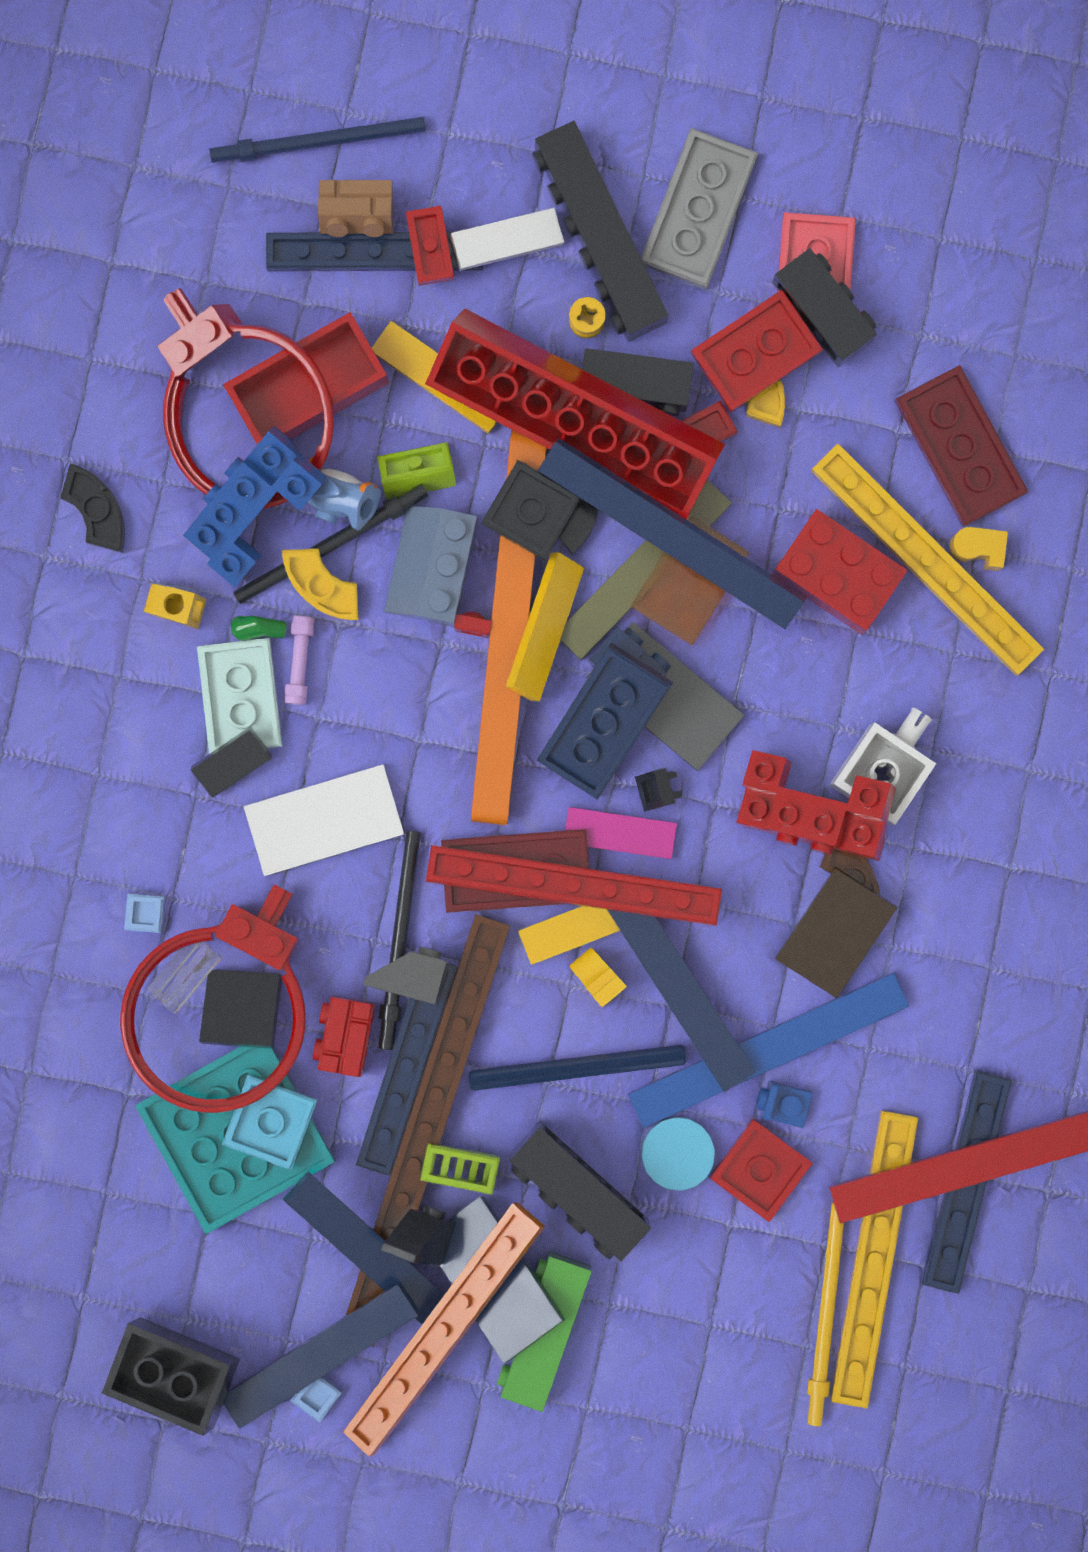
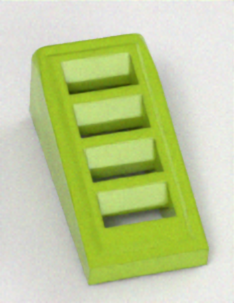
M428 1143L420 1180L493 1195L500 1157L499 1155ZM436 1154L444 1155L440 1175L432 1174ZM451 1157L458 1158L454 1177L447 1176ZM465 1159L471 1160L468 1179L461 1178ZM479 1162L486 1163L482 1181L475 1180Z

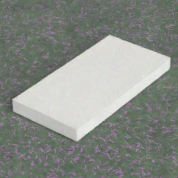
M384 764L243 806L264 876L405 834Z

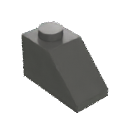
M420 947L418 953L409 952L365 977L363 985L435 1005L447 961L440 960L441 952Z

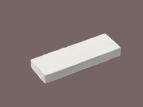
M555 208L453 232L449 236L459 271L562 246L564 243Z

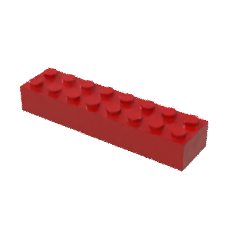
M465 308L452 321L425 382V385L550 450L559 437L685 519H687L725 446L719 440Z

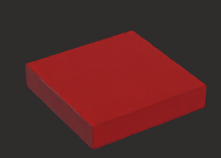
M752 1118L709 1178L766 1221L770 1222L813 1163Z

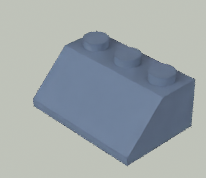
M411 506L406 509L385 605V613L454 627L456 614L459 613L478 526L477 516L442 508Z

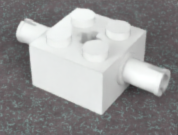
M913 707L896 734L890 733L877 723L870 724L829 784V786L848 798L847 801H849L856 775L876 780L878 775L874 772L875 768L880 769L886 766L888 768L886 775L890 779L883 782L891 783L896 787L887 821L889 826L896 825L936 765L935 762L918 752L914 747L927 726L932 722V719L925 714L915 726L922 712Z

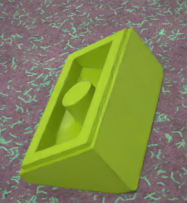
M448 442L377 456L386 499L393 495L399 497L421 483L426 492L456 486Z

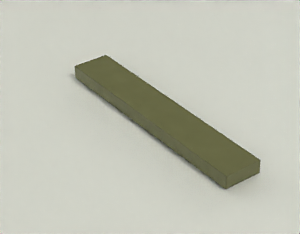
M707 479L686 520L706 532L731 506L732 502ZM645 540L566 622L560 641L582 660L677 560Z

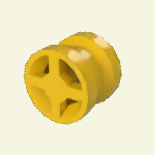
M583 297L575 301L569 313V324L573 333L585 339L594 338L600 334L605 323V310L601 302L591 297Z

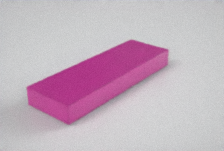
M569 807L565 831L587 829L588 847L672 859L677 823Z

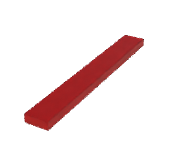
M431 845L426 874L427 883L717 926L722 889L434 845Z
M1088 1111L828 1186L838 1221L841 1224L1087 1152Z

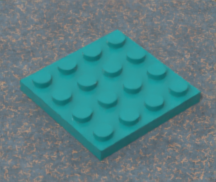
M240 1046L170 1085V1087L185 1095L202 1099H223L241 1094L249 1074L265 1080L279 1065L280 1059L272 1048ZM287 1074L279 1085L297 1092ZM157 1094L135 1105L205 1234L210 1233L297 1184L307 1171L313 1175L336 1161L312 1117L293 1169L289 1170L222 1145L235 1110L218 1113L191 1111L171 1104Z

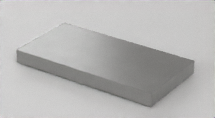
M690 128L642 254L641 260L644 266L707 290L758 153Z

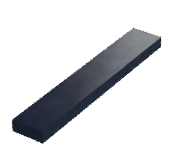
M320 232L266 233L267 271H416L409 232H393V234H383L379 237H369L365 234H346L343 237H333L329 234H320ZM446 232L453 271H459L449 237L453 232ZM483 265L462 271L483 270Z
M607 910L722 1090L726 1092L755 1073L657 918Z
M446 962L435 1005L409 998L356 1166L391 1176L458 966Z
M977 1070L974 1071L955 1149L999 1136L1012 1083L1011 1079ZM987 1181L944 1193L922 1279L923 1285L959 1294Z
M309 1171L283 1198L293 1210L384 1291L401 1281L421 1312L415 1317L419 1323L423 1324L445 1295L410 1262L382 1251L385 1240Z
M399 1281L229 1390L223 1405L238 1428L241 1429L411 1321L421 1312L401 1281Z

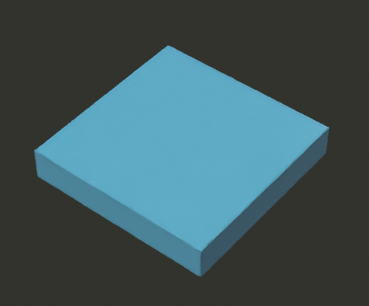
M249 1074L241 1094L256 1087L264 1079ZM278 1085L260 1100L234 1111L222 1145L292 1170L318 1099Z

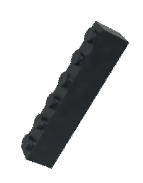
M573 120L535 138L536 151L531 153L534 163L540 173L546 171L551 181V184L547 185L549 194L554 204H562L567 216L563 217L564 225L571 238L578 237L582 249L578 250L580 258L586 270L592 268L598 281L594 282L595 289L601 301H608L614 312L609 316L617 334L624 333L629 342L667 324L669 315L575 121Z

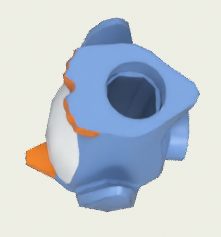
M322 469L320 472L327 479L308 501L312 507L317 509L315 517L334 525L337 518H349L352 527L356 530H361L375 514L381 496L379 487L370 482L362 483L354 476L342 471Z

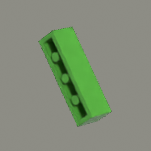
M549 1251L547 1260L540 1258L535 1274L565 1318V1321L514 1357L510 1365L503 1363L496 1383L502 1386L501 1398L543 1412L592 1272L591 1265Z

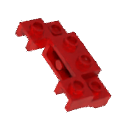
M752 750L742 784L746 787L736 823L746 828L777 835L776 841L783 844L797 846L798 841L811 844L810 850L818 853L832 855V851L837 850L880 861L885 842L887 821L896 787L893 784L856 775L849 801L844 803L785 788L792 762L784 757Z

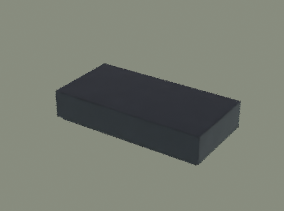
M250 726L192 765L191 772L209 795L214 798L272 758V754Z

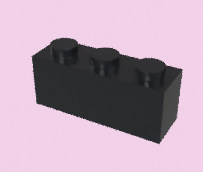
M809 248L774 275L772 283L778 291L783 290L815 339L839 368L873 342L877 336L874 330L876 324L866 311L860 312L853 304L854 296L850 289L843 282L837 283L829 273L832 269L826 258L820 253L815 255L811 248Z
M585 348L582 370L671 416H679V412L687 411L694 363Z

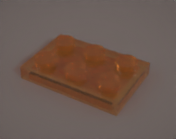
M691 514L688 515L686 520L745 558L748 557L750 552ZM663 552L630 607L687 644L693 645L726 591Z

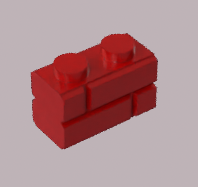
M334 995L330 997V1003L323 1002L319 1024H324L325 1030L323 1039L316 1038L312 1060L319 1061L317 1070L354 1077L363 1076L376 1003Z

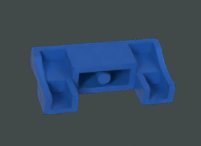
M275 425L244 461L239 457L234 460L224 473L229 479L222 487L216 483L203 498L207 506L183 534L187 540L210 558L207 565L233 587H236L262 556L243 540L240 535L272 497L279 492L298 510H301L327 479L322 472L296 449L289 437Z

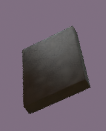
M835 866L775 956V959L830 995L838 998L897 910V906Z

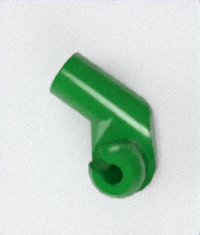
M251 615L235 617L231 622L232 635L241 641L263 636L283 639L287 628L285 621Z

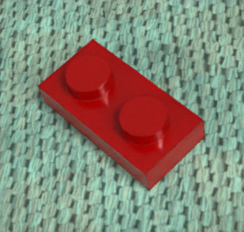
M442 206L406 211L418 285L423 286L454 280Z

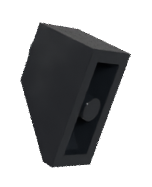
M425 1205L424 1210L410 1209L385 1240L381 1250L413 1263L442 1265L456 1223L444 1218L445 1211Z

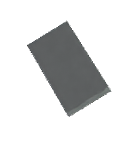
M632 622L628 628L644 641L640 647L650 656L654 652L658 653L671 665L666 673V678L671 680L673 684L645 728L698 771L743 718L744 714Z

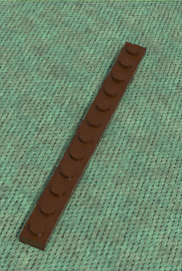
M475 914L373 1229L384 1240L389 1237L410 1209L419 1210L427 1185L426 1181L420 1180L427 1144L440 1145L510 928L508 924ZM361 1270L346 1315L384 1292L382 1288Z

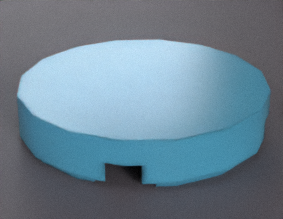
M672 1117L660 1120L649 1129L643 1141L642 1160L646 1172L655 1183L669 1190L683 1191L696 1187L707 1178L714 1164L715 1150L710 1135L701 1124L690 1118Z

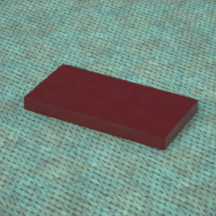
M960 365L895 399L898 409L962 527L1028 493L1023 480Z
M587 829L441 840V847L590 869ZM444 885L446 913L565 904Z

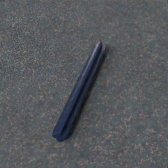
M682 1045L479 1069L469 1072V1084L471 1090L475 1091L680 1066L686 1063V1055Z

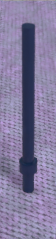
M424 117L255 142L252 141V138L237 140L238 144L209 148L212 163L235 159L247 162L254 161L256 156L425 132L426 128Z

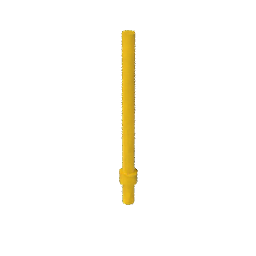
M833 1202L831 1203L812 1378H808L807 1394L810 1395L807 1424L812 1426H822L825 1397H829L830 1381L827 1380L844 1229V1223L840 1224Z

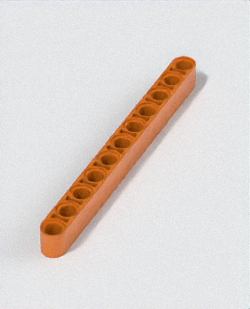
M511 430L506 479L517 460L538 471L546 458L547 448ZM500 536L491 619L492 625L471 822L497 825L508 824L521 695L507 688L506 684L529 619L535 565L534 554Z

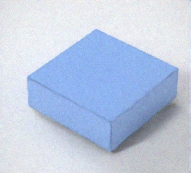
M127 894L124 930L162 933L166 897Z
M323 1376L294 1394L290 1401L320 1423L340 1396L342 1390Z

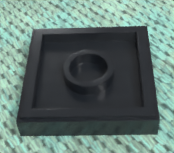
M517 460L481 525L545 561L581 498L539 471Z
M208 970L199 1042L210 1045L274 1049L282 984L281 975L274 973Z

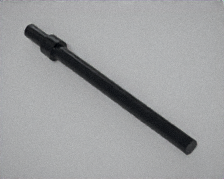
M422 483L399 497L393 495L382 502L383 506L376 509L375 514L361 530L354 529L350 524L310 548H319L322 558L386 520L392 518L394 521L406 514L405 509L429 495ZM284 563L235 590L233 593L237 601L242 604L286 579L288 575Z
M406 831L389 963L404 956L406 951L421 832ZM386 991L384 1004H380L378 1019H382L378 1048L393 1050L396 1021H400L402 1007L398 1006L400 995Z

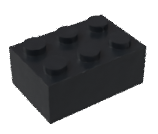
M139 1317L127 1324L102 1394L204 1436L216 1425L240 1358Z

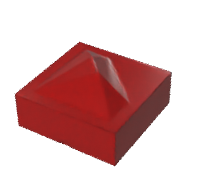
M474 611L465 612L461 615L456 614L454 629L459 633L488 638L490 637L492 621L486 620L480 613Z

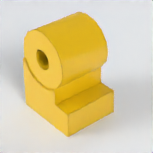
M965 527L951 538L949 551L957 561L970 562L974 559L985 560L983 570L998 572L1004 568L1008 532Z
M151 584L143 612L198 630L207 599L185 590Z
M592 947L569 965L601 1007H604L627 987Z

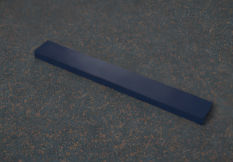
M559 437L538 469L545 476L784 629L787 628L807 598Z

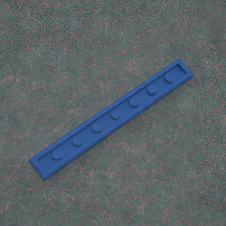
M890 973L737 1043L755 1073L735 1086L909 1007L895 974ZM702 1059L628 1093V1096L642 1127L645 1128L724 1091Z

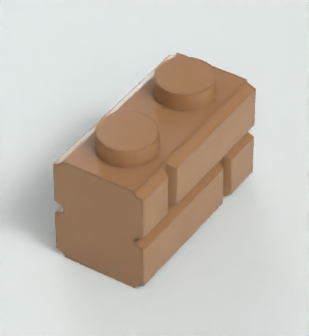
M319 180L318 220L320 234H329L333 237H343L346 234H365L369 237L393 234L394 195L392 180Z

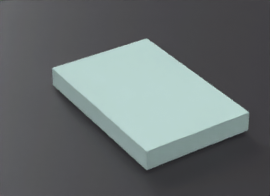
M264 638L197 646L209 754L250 726L267 748L283 747L271 639Z

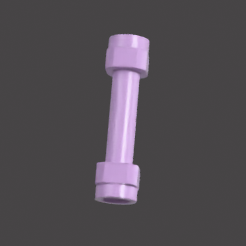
M293 616L291 635H295L291 678L290 684L285 685L284 703L306 705L308 687L304 685L309 637L314 636L315 618Z

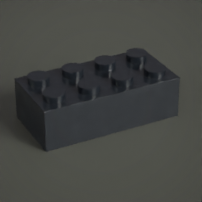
M541 1121L531 1129L510 1153L509 1161L512 1163V1168L510 1169L512 1173L526 1185L530 1180L537 1185L540 1192L538 1196L554 1210L559 1205L566 1212V1221L581 1235L585 1231L590 1233L594 1237L595 1248L607 1259L610 1260L615 1256L622 1262L651 1229L649 1219Z

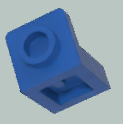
M768 1081L767 1089L760 1088L756 1109L761 1110L760 1117L764 1120H773L804 1128L812 1092Z

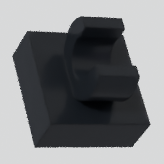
M666 768L635 777L644 812L674 804V799L682 796L681 791L672 792L669 779L677 777L676 772H667Z

